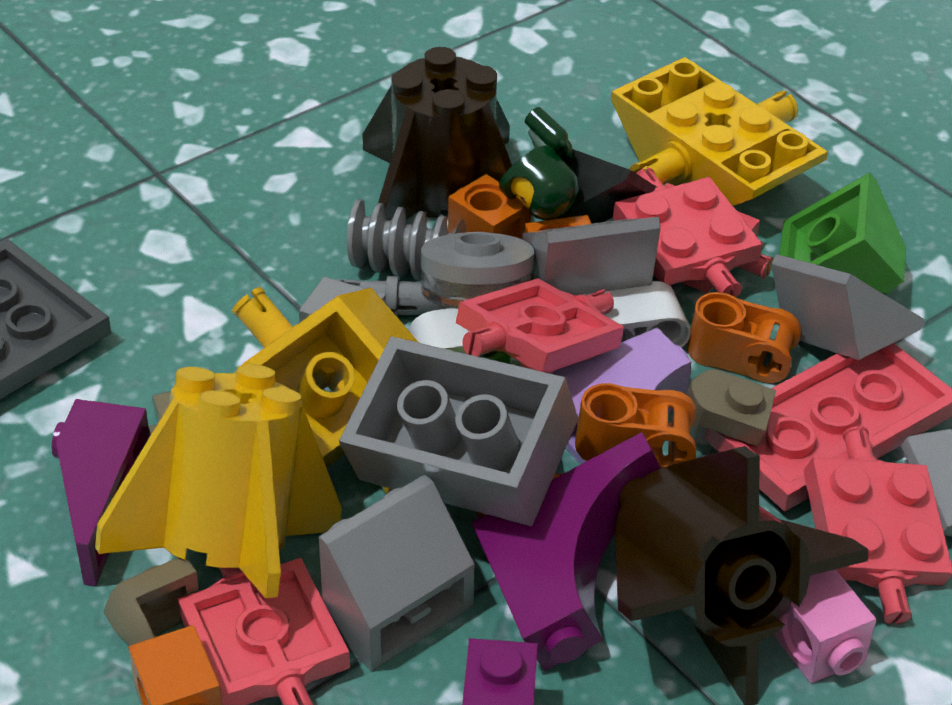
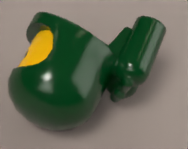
M536 107L529 112L524 121L530 128L528 134L535 148L507 170L499 181V189L509 199L517 197L536 219L551 220L564 215L575 203L579 192L578 178L563 161L565 159L571 160L573 157L572 144L568 140L567 131L541 107Z

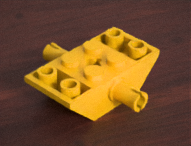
M686 57L611 91V101L639 159V162L632 164L629 170L637 174L641 169H644L646 172L648 167L652 168L663 185L670 183L677 186L710 177L732 206L754 199L827 160V150L786 124V122L793 121L798 115L797 102L791 94L786 97L787 91H779L756 104Z
M262 287L255 288L251 291L252 299L246 294L232 309L234 316L242 321L264 347L242 365L256 364L269 367L275 371L274 382L283 384L301 394L302 406L326 468H328L345 455L339 440L390 337L414 342L418 341L372 287L338 295L294 326L269 299ZM326 387H328L329 389L332 390V392H327V391H324L323 389H325ZM381 486L385 494L393 490L391 488Z

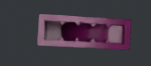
M642 432L552 479L533 526L487 514L472 522L524 642L538 643L537 660L544 671L560 663H567L577 659L586 649L603 641L595 614V583L603 555L615 535L618 512L621 509L619 503L620 493L630 480L645 478L649 473L661 469Z

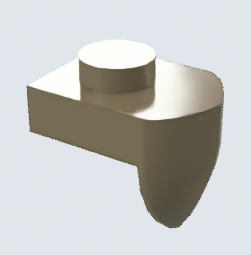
M718 369L707 370L699 374L691 381L686 393L687 396L691 397L696 406V420L690 428V435L695 439L702 426L759 447L766 432L776 390Z
M178 557L164 564L150 567L141 574L122 581L114 588L105 605L104 614L114 631L129 646L154 638V635L183 622L179 614L177 598L199 591L197 572L187 557L186 560Z

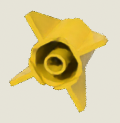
M241 365L237 367L236 373H213L208 369L200 367H183L178 369L175 376V385L170 392L168 408L97 523L95 542L97 552L103 554L164 548L172 555L186 560L188 548L196 552L207 553L206 566L240 568L265 598L278 597L281 576L279 547L283 550L286 536L325 533L341 520L342 513L341 504L302 406L301 394L283 384L274 382L275 371L262 365Z

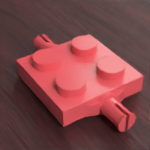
M648 167L646 172L644 169L637 172L639 176L657 187L653 192L616 201L613 219L616 221L659 217L661 229L653 273L657 280L669 285L687 280L709 281L717 292L727 293L737 298L742 291V286L736 281L730 271L737 266L758 261L763 244L713 180L707 177L668 187L662 184L652 168Z
M539 278L461 301L456 318L458 325L470 331L464 335L462 340L466 354L470 355L472 353L473 356L479 357L494 350L503 351L520 361L522 367L545 373H553L555 370L583 360H589L594 356L619 348L624 326L603 315L610 313L614 308V299L609 291L605 293L606 290L602 289L589 295L580 294L575 296L558 290Z
M855 426L843 432V439L849 459L812 457L803 470L815 529L852 538L868 548V561L839 568L836 571L844 580L857 581L879 590L884 621L887 624H891L893 621L894 624H901L912 618L905 587L913 584L943 586L952 576V563L927 465L890 463L877 460L873 456L869 430L862 426L859 431V426Z
M302 558L280 564L281 576L278 597L265 598L240 568H219L223 578L207 589L177 598L179 614L185 627L195 626L220 684L222 705H248L275 696L280 697L283 705H313L305 688L308 683L350 669V652Z

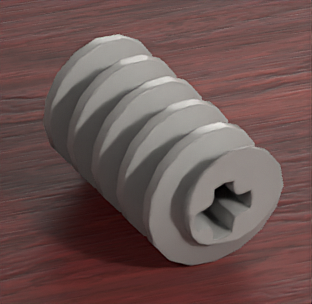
M358 199L353 204L347 225L348 258L351 265L356 268L362 269L369 263L373 271L383 273L390 266L393 275L404 277L411 270L414 279L425 281L430 275L426 274L421 268L422 245L439 236L465 233L466 224L461 219L455 231L449 233L447 217L440 215L433 229L427 228L426 213L419 211L412 225L406 223V211L403 207L396 209L391 221L386 220L385 205L383 203H377L371 216H366L365 201ZM432 277L434 282H448Z

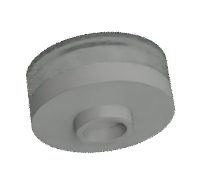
M487 232L455 233L433 238L421 247V293L430 302L444 307L458 309L461 301L534 280V248L527 241L517 237Z

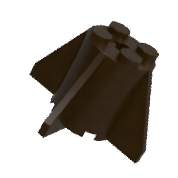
M434 47L425 52V58L407 64L392 75L389 90L362 134L363 150L390 163L378 203L385 205L386 220L391 221L398 207L405 208L406 220L419 211L425 212L427 217L438 218L440 210H448V196L485 174L499 182L507 170L512 167L505 144L509 142L510 125L497 100V72L493 68L482 66L462 57H456V53L450 48Z
M745 446L663 467L649 473L645 478L630 480L623 487L619 497L621 509L618 512L615 529L618 611L630 621L674 610L679 612L693 624L744 705L758 704V643L774 636L785 626L779 618L787 611L791 602L798 607L801 605L807 594L811 575L868 561V548L852 538L778 519L760 507V455Z

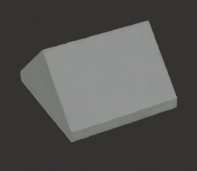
M659 217L623 219L522 233L523 240L530 243L534 248L533 272L535 278L541 279L558 290L573 295L595 293L602 289L611 291L652 285L661 229Z
M778 254L775 255L772 262L779 307L792 313L799 320L802 326V336L800 339L802 342L860 360L919 331L925 321L924 318L849 273Z

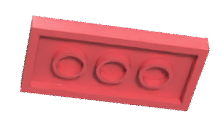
M895 343L860 360L837 353L771 388L776 390L766 432L759 447L707 428L705 440L718 452L745 446L760 455L759 489L785 512L809 498L803 470L812 457L849 459L843 439V432L845 430L859 426L860 431L862 426L866 427L869 430L873 456L878 459L898 448L906 437L922 434L952 417V388Z

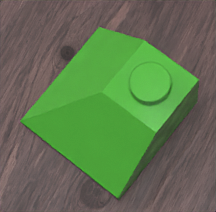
M870 172L783 222L779 255L849 273L884 295L889 294L899 284L904 282L906 246L878 182Z

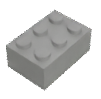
M391 336L342 433L339 443L358 479L361 481L396 489L402 488L426 474L434 482L443 502L446 504L533 526L578 421V415L565 377Z

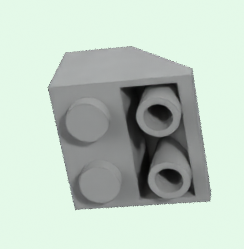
M426 474L402 488L391 490L377 503L349 519L337 522L326 533L319 536L322 599L346 646L370 671L375 670L473 607L475 564L434 482Z

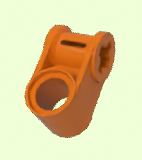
M707 293L701 296L695 304L687 351L694 361L703 366L738 373L759 382H780L787 377L791 370L792 357L790 351L798 345L801 339L802 326L792 313L783 309L737 299L727 293ZM778 324L779 329L774 340L770 338L774 325ZM767 352L773 353L767 367L763 366Z
M601 383L591 386L583 393L575 438L576 452L583 460L588 461L642 432L661 468L696 459V442L690 435V428L696 420L695 403L691 397L675 390L659 391L630 388L612 383ZM670 407L674 410L672 422H668V408ZM664 441H668V455L666 456L662 453Z

